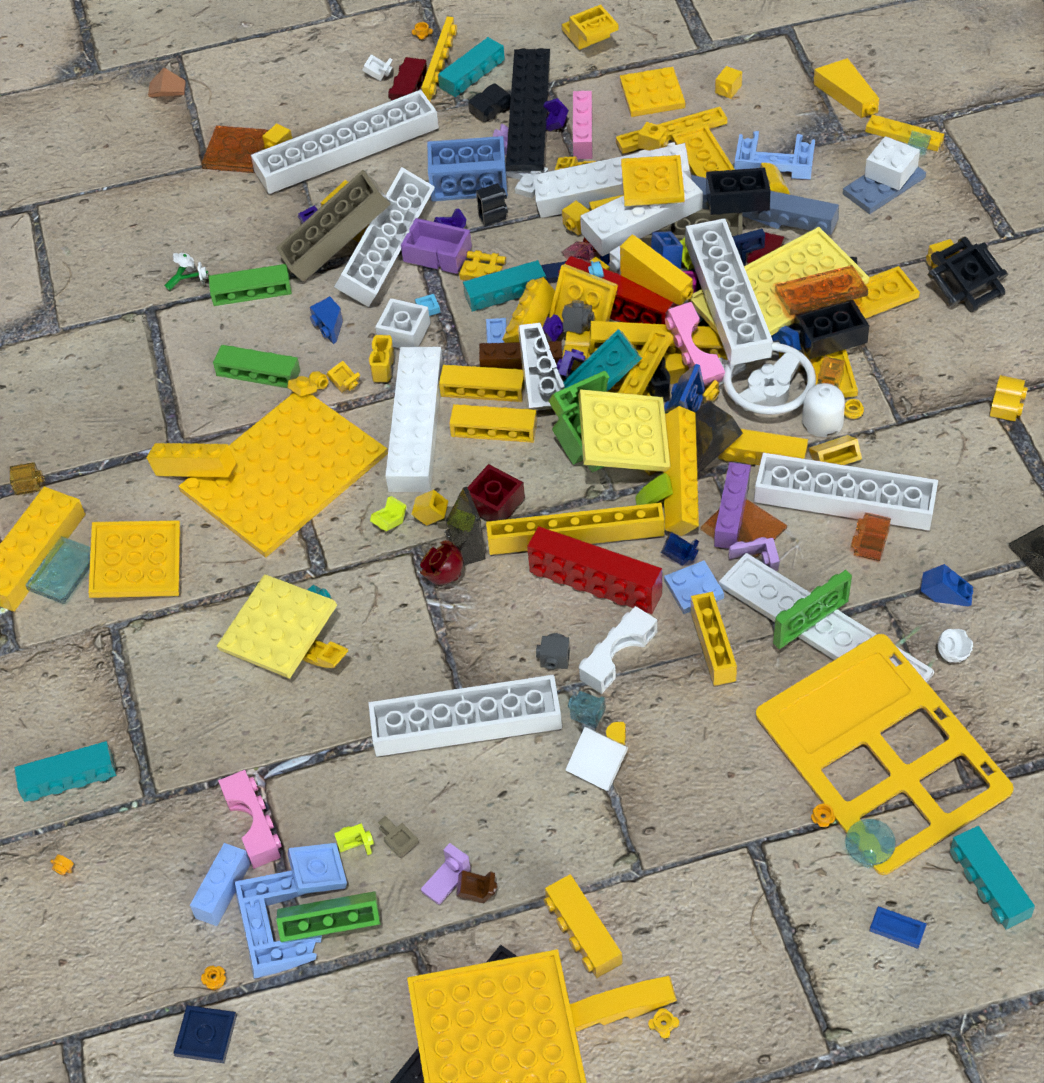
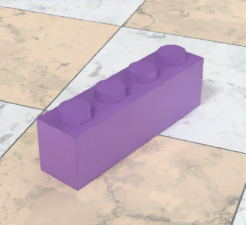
M729 462L715 528L714 547L729 549L730 546L738 542L750 483L751 465Z

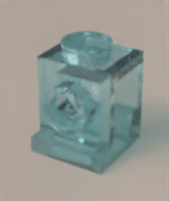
M579 691L577 696L572 695L568 703L570 718L597 728L606 710L605 697L601 696L598 698Z

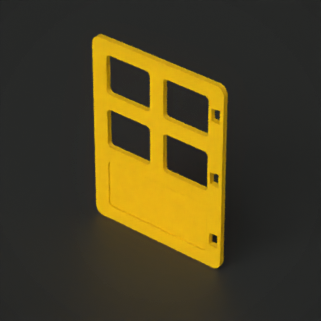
M877 634L761 704L756 709L757 720L821 802L832 807L835 820L880 875H888L1000 804L1013 793L1014 787L1012 782L889 637L884 634ZM895 655L902 664L896 667L889 658ZM923 708L949 739L912 763L905 764L880 733L916 710ZM940 708L947 717L940 720L934 711ZM862 744L867 745L889 772L890 776L853 800L845 801L824 775L822 769ZM964 756L989 785V788L951 813H945L922 786L920 780L956 757ZM986 763L994 773L988 776L980 766ZM899 793H905L927 819L930 826L891 851H885L861 822L860 818Z

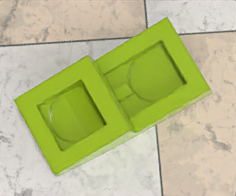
M664 473L649 482L636 495V504L658 503V501L672 495L670 477Z

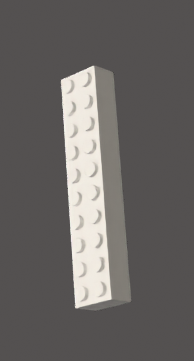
M419 90L251 155L254 172L268 194H271L438 129L437 111L424 93Z

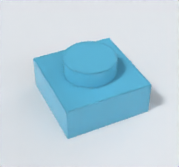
M434 294L415 299V304L428 307L429 316L440 313V307Z

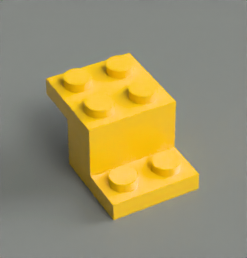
M601 4L569 17L568 22L561 24L562 31L579 50L610 38V33L619 30V24Z

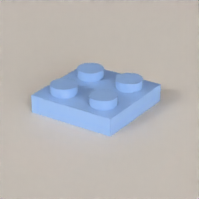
M705 561L664 576V582L683 614L691 612V596L713 591L716 601L724 599V592Z
M336 843L288 849V858L297 894L346 889L347 881Z

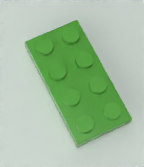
M844 570L839 575H833L826 584L817 586L810 595L804 599H798L788 610L781 611L775 618L773 644L778 649H781L849 601L852 575L847 570Z

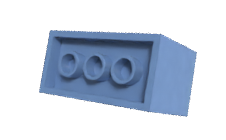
M503 136L427 142L429 184L435 187L431 193L432 201L476 198V190L496 183L505 189L508 196Z

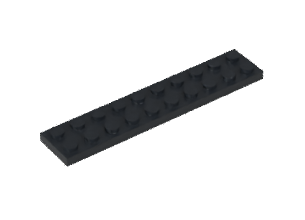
M514 49L506 171H544L547 108L544 107V103L548 101L550 49Z

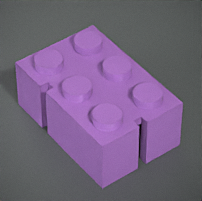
M415 218L409 233L406 234L401 243L404 262L434 269L441 267L443 271L456 274L459 273L467 257V252L472 248L470 230Z

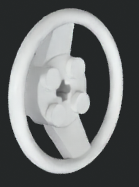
M773 343L772 351L785 354L774 365L764 364L762 368L753 371L748 378V389L740 394L736 392L731 381L735 365L730 366L728 361L723 377L725 390L735 404L743 407L745 411L749 410L767 415L792 411L804 404L806 393L811 387L816 385L815 370L809 359L793 347ZM802 364L807 373L806 388L798 398L785 404L789 398L790 381L799 365Z

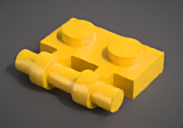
M475 250V252L468 251L467 259H473V261H464L459 273L460 280L467 281L502 271L503 266H498V263L505 264L506 257L499 256V253L486 254L480 250ZM481 261L490 262V264L481 263Z

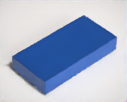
M878 906L870 926V932L919 949L927 923Z

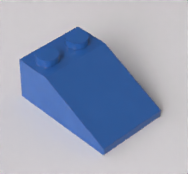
M699 364L691 367L680 377L678 383L673 385L672 397L664 406L666 414L680 406L695 412L696 417L703 401L702 395L705 392Z

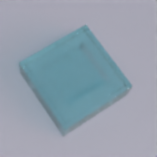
M912 131L908 145L919 149L920 154L926 155L931 135Z

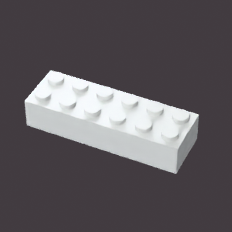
M682 170L685 202L624 206V196H621L581 215V233L601 256L607 255L610 251L622 245L632 234L640 239L701 210L703 191Z

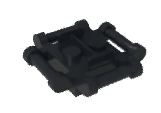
M962 237L950 247L931 254V260L938 267L932 269L927 275L936 282L944 293L950 307L964 300L968 311L974 312L986 302L1005 295V288L1000 281L1008 276V272L1001 268L989 252V247L985 242L979 245L977 243L972 245L967 237ZM961 249L963 250V251L957 253L956 255H954V256H952V257H950V258H948V259H945L946 257H948V256L954 254L955 252H957V251H959V250H961ZM944 273L946 276L945 279H943L940 274ZM988 286L993 288L992 291L977 299H974L972 296Z

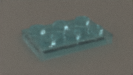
M61 536L26 583L27 590L65 604L90 569L91 547Z

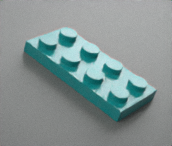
M618 329L563 382L564 388L602 371H606L610 377L607 382V391H609L642 357L625 334Z

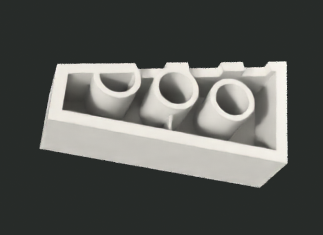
M540 323L519 325L518 333L527 409L536 411L553 409L549 399L554 393L565 389V386L557 370V365L551 354Z

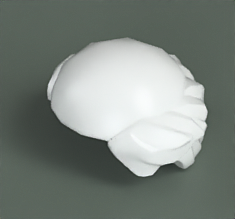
M947 629L938 637V651L949 663H960L970 656L973 650V642L965 630Z

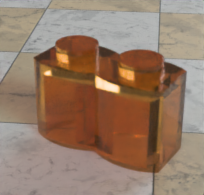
M865 512L863 519H858L856 531H859V533L853 536L851 548H855V556L876 561L881 560L890 529L891 518Z

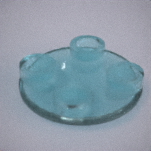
M864 819L850 827L846 834L845 844L851 857L862 863L864 867L869 868L887 861L895 850L896 841L892 830L885 823L875 819Z

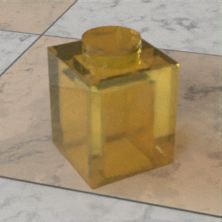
M824 356L817 384L828 383L839 388L844 375L845 361Z
M35 462L10 466V484L15 495L41 491V482H44L42 470H38Z

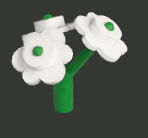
M174 253L172 256L174 258L173 261L178 263L179 267L177 273L164 286L170 291L180 280L198 276L202 284L205 285L209 273L206 267H202L201 262H198L199 272L182 275L185 269L188 272H193L197 269L194 266V259L186 253Z

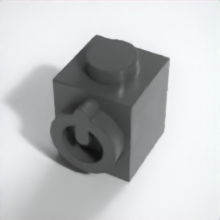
M574 300L572 303L564 306L562 311L563 330L583 333L589 330L591 321H594L595 318L592 305L584 304V301Z
M558 633L542 636L541 645L536 647V658H540L541 668L551 670L568 669L570 656L569 637Z

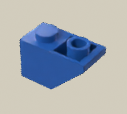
M329 296L310 307V320L315 327H319L325 339L328 338L334 344L338 340L343 318L341 308Z
M943 564L923 572L921 591L934 602L967 607L972 605L973 586L948 566Z

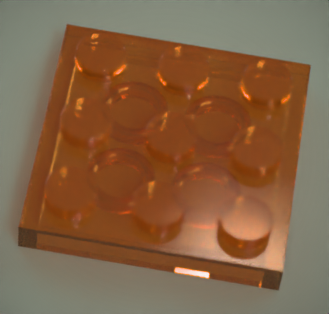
M216 125L201 163L202 168L255 173L251 155L265 150L262 136L268 130Z

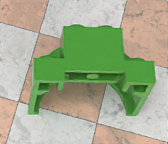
M602 371L560 390L549 399L550 405L559 418L552 430L573 465L583 461L579 391L581 389L607 392V382L610 377L606 371ZM587 465L592 473L605 467Z

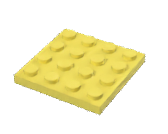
M580 389L578 398L584 465L662 472L670 469L663 397Z
M264 574L217 644V647L222 652L290 679L337 604L330 598Z

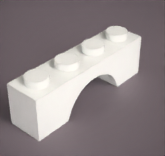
M636 606L630 613H625L616 628L613 627L609 631L607 638L595 646L593 653L581 661L579 665L580 680L602 694L616 679L615 665L612 662L613 656L625 647L638 646L644 648L657 633V619Z

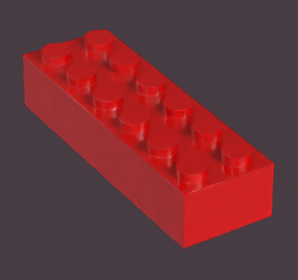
M570 256L565 262L569 266L589 273L588 267L591 266V263ZM602 268L604 277L601 278L618 285L610 319L624 323L666 325L665 318L667 317L668 309L677 307L676 303L618 273Z
M538 526L527 545L529 571L538 577H545L558 584L571 586L578 591L594 594L598 598H606L618 605H626L631 608L636 606L651 615L662 596V568L540 526Z

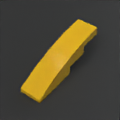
M664 976L587 997L571 1003L570 1008L575 1031L578 1032L598 1023L607 1025L626 1016L633 1019L677 1001L671 977Z

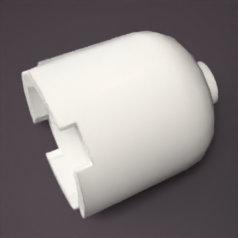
M828 383L817 384L808 390L805 395L801 421L807 428L808 433L816 437H827L828 434L840 432L844 423L845 398L842 391Z

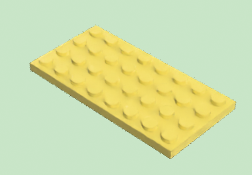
M820 227L744 266L770 335L777 333L784 326L792 325L795 314L828 305L869 282V276ZM701 289L693 293L688 302H692L695 310L719 335L705 295Z

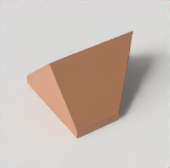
M163 68L150 82L148 96L185 95L186 81L168 69Z

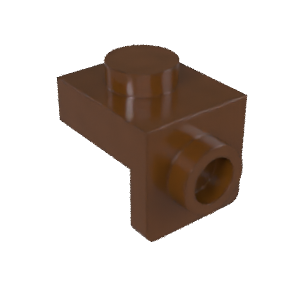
M462 870L458 875L456 897L484 904L496 892L495 872L490 871L486 876Z

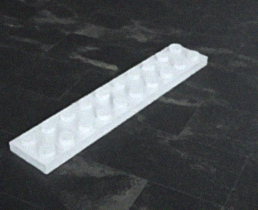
M745 553L719 581L722 589L774 622L776 616L781 611L788 610L798 599H804L811 594L748 553ZM835 610L798 637L835 660L877 634L839 610ZM898 648L922 678L928 682L933 676L934 670ZM895 655L889 658L896 667L902 664Z

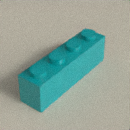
M487 37L438 74L439 88L453 97L458 96L505 60L504 45Z
M536 260L464 281V296L473 312L521 298L526 289V284L530 280L542 277L546 279V275L539 261Z
M107 741L14 767L18 791L24 802L35 801L44 796L60 794L65 790L81 788L86 784L106 781L111 777L117 776L113 755Z
M978 825L953 837L950 853L956 862H960L964 868L966 878L977 887L981 900L988 903L992 909L994 919L1007 930L1031 918L1035 905Z

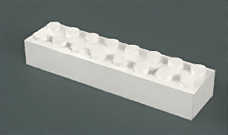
M685 143L534 175L536 203L541 218L562 214L561 210L576 200L588 209L589 202L623 195L621 159L680 155L682 170L692 180Z
M401 167L385 195L391 205L367 227L334 286L336 289L367 307L370 306L401 250V243L406 234L409 233L415 218H418L433 192L435 188L433 185Z
M726 219L686 226L685 244L730 366L770 358L773 340Z
M400 347L386 468L388 492L431 491L440 402L439 381L443 367L441 347Z
M763 453L755 485L754 502L930 531L938 480Z
M554 675L368 702L372 740L376 757L562 729L561 712Z

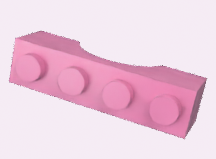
M573 91V156H576L577 159H592V91Z
M692 302L668 309L665 324L674 335V343L682 352L684 364L688 365L689 369L695 364L700 365L704 387L710 386L714 380L721 382L725 370L717 354H708L699 350L692 341L691 334L697 329L700 320Z
M243 770L218 780L229 810L242 811L253 818L250 830L242 837L253 869L281 858L278 849L282 845L278 835H272L270 831L274 826L269 814L264 816L262 812L266 807L261 795L257 797L254 791L258 790L253 776L248 778L246 771Z

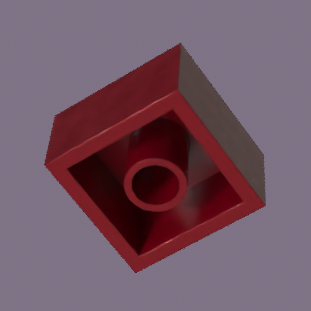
M488 464L463 492L465 509H474L476 511L475 514L488 521L506 520L525 499L524 482Z

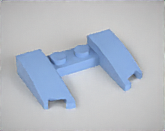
M759 131L753 132L752 139H743V135L739 134L734 163L735 170L760 168L761 163H771L780 172H792L791 178L811 180L815 148L814 139L809 145L806 142H801L803 135L797 134L794 154L757 152Z
M292 871L235 882V893L242 917L254 979L289 970L316 960L317 954L313 953L315 942L321 943L322 935L286 942L273 941L266 906L304 895L297 894Z

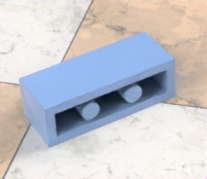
M226 843L223 844L190 904L196 919L218 926L235 894V882L243 879L251 864L246 850Z

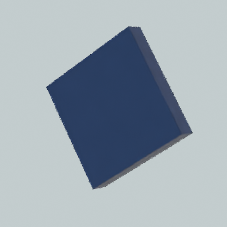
M187 1005L173 1052L174 1056L225 1064L237 1018L236 1012Z

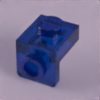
M671 532L660 553L683 566L689 560L693 561L697 556L699 550L696 548L699 541L695 539L689 543Z

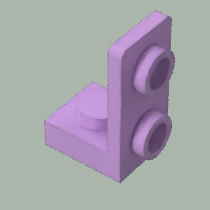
M761 537L753 542H736L729 547V559L743 557L745 553L749 555L761 553L762 562L773 570L778 571L780 560L773 538Z
M451 843L443 850L445 856L444 864L421 888V892L438 905L458 885L459 873L462 870L467 872L471 870L469 856Z

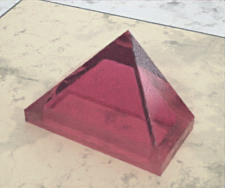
M576 241L561 251L565 256H573L587 261L594 258L593 248L590 243Z

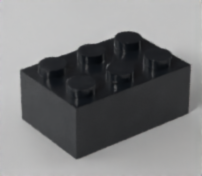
M765 167L706 172V195L710 215L770 210L771 190Z
M853 298L795 314L794 330L798 332L800 344L809 359L868 343L870 325Z

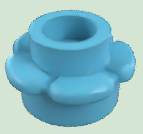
M592 261L591 266L588 267L589 273L600 278L604 277L600 261Z

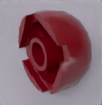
M449 540L439 542L441 546L437 549L433 546L420 563L422 568L420 574L436 585L449 584L461 576L464 560L460 550Z

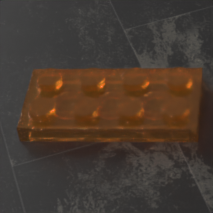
M853 265L775 284V292L789 315L868 296V288Z

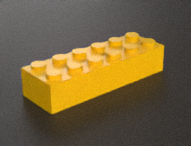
M44 486L0 543V607L13 612L18 608L86 514L80 499Z

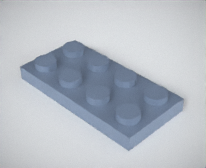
M917 167L900 190L867 178L864 174L844 187L842 194L868 214H871L926 177V172Z

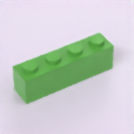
M286 264L209 276L210 295L213 306L292 294L290 276Z
M221 345L213 361L216 376L288 388V380L296 379L300 374L297 357L235 346Z
M376 891L280 908L277 909L276 920L280 941L286 942L379 925L380 912Z

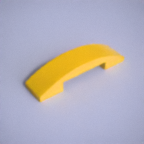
M315 639L302 660L316 666L334 668L346 655L348 649L331 641L325 644Z

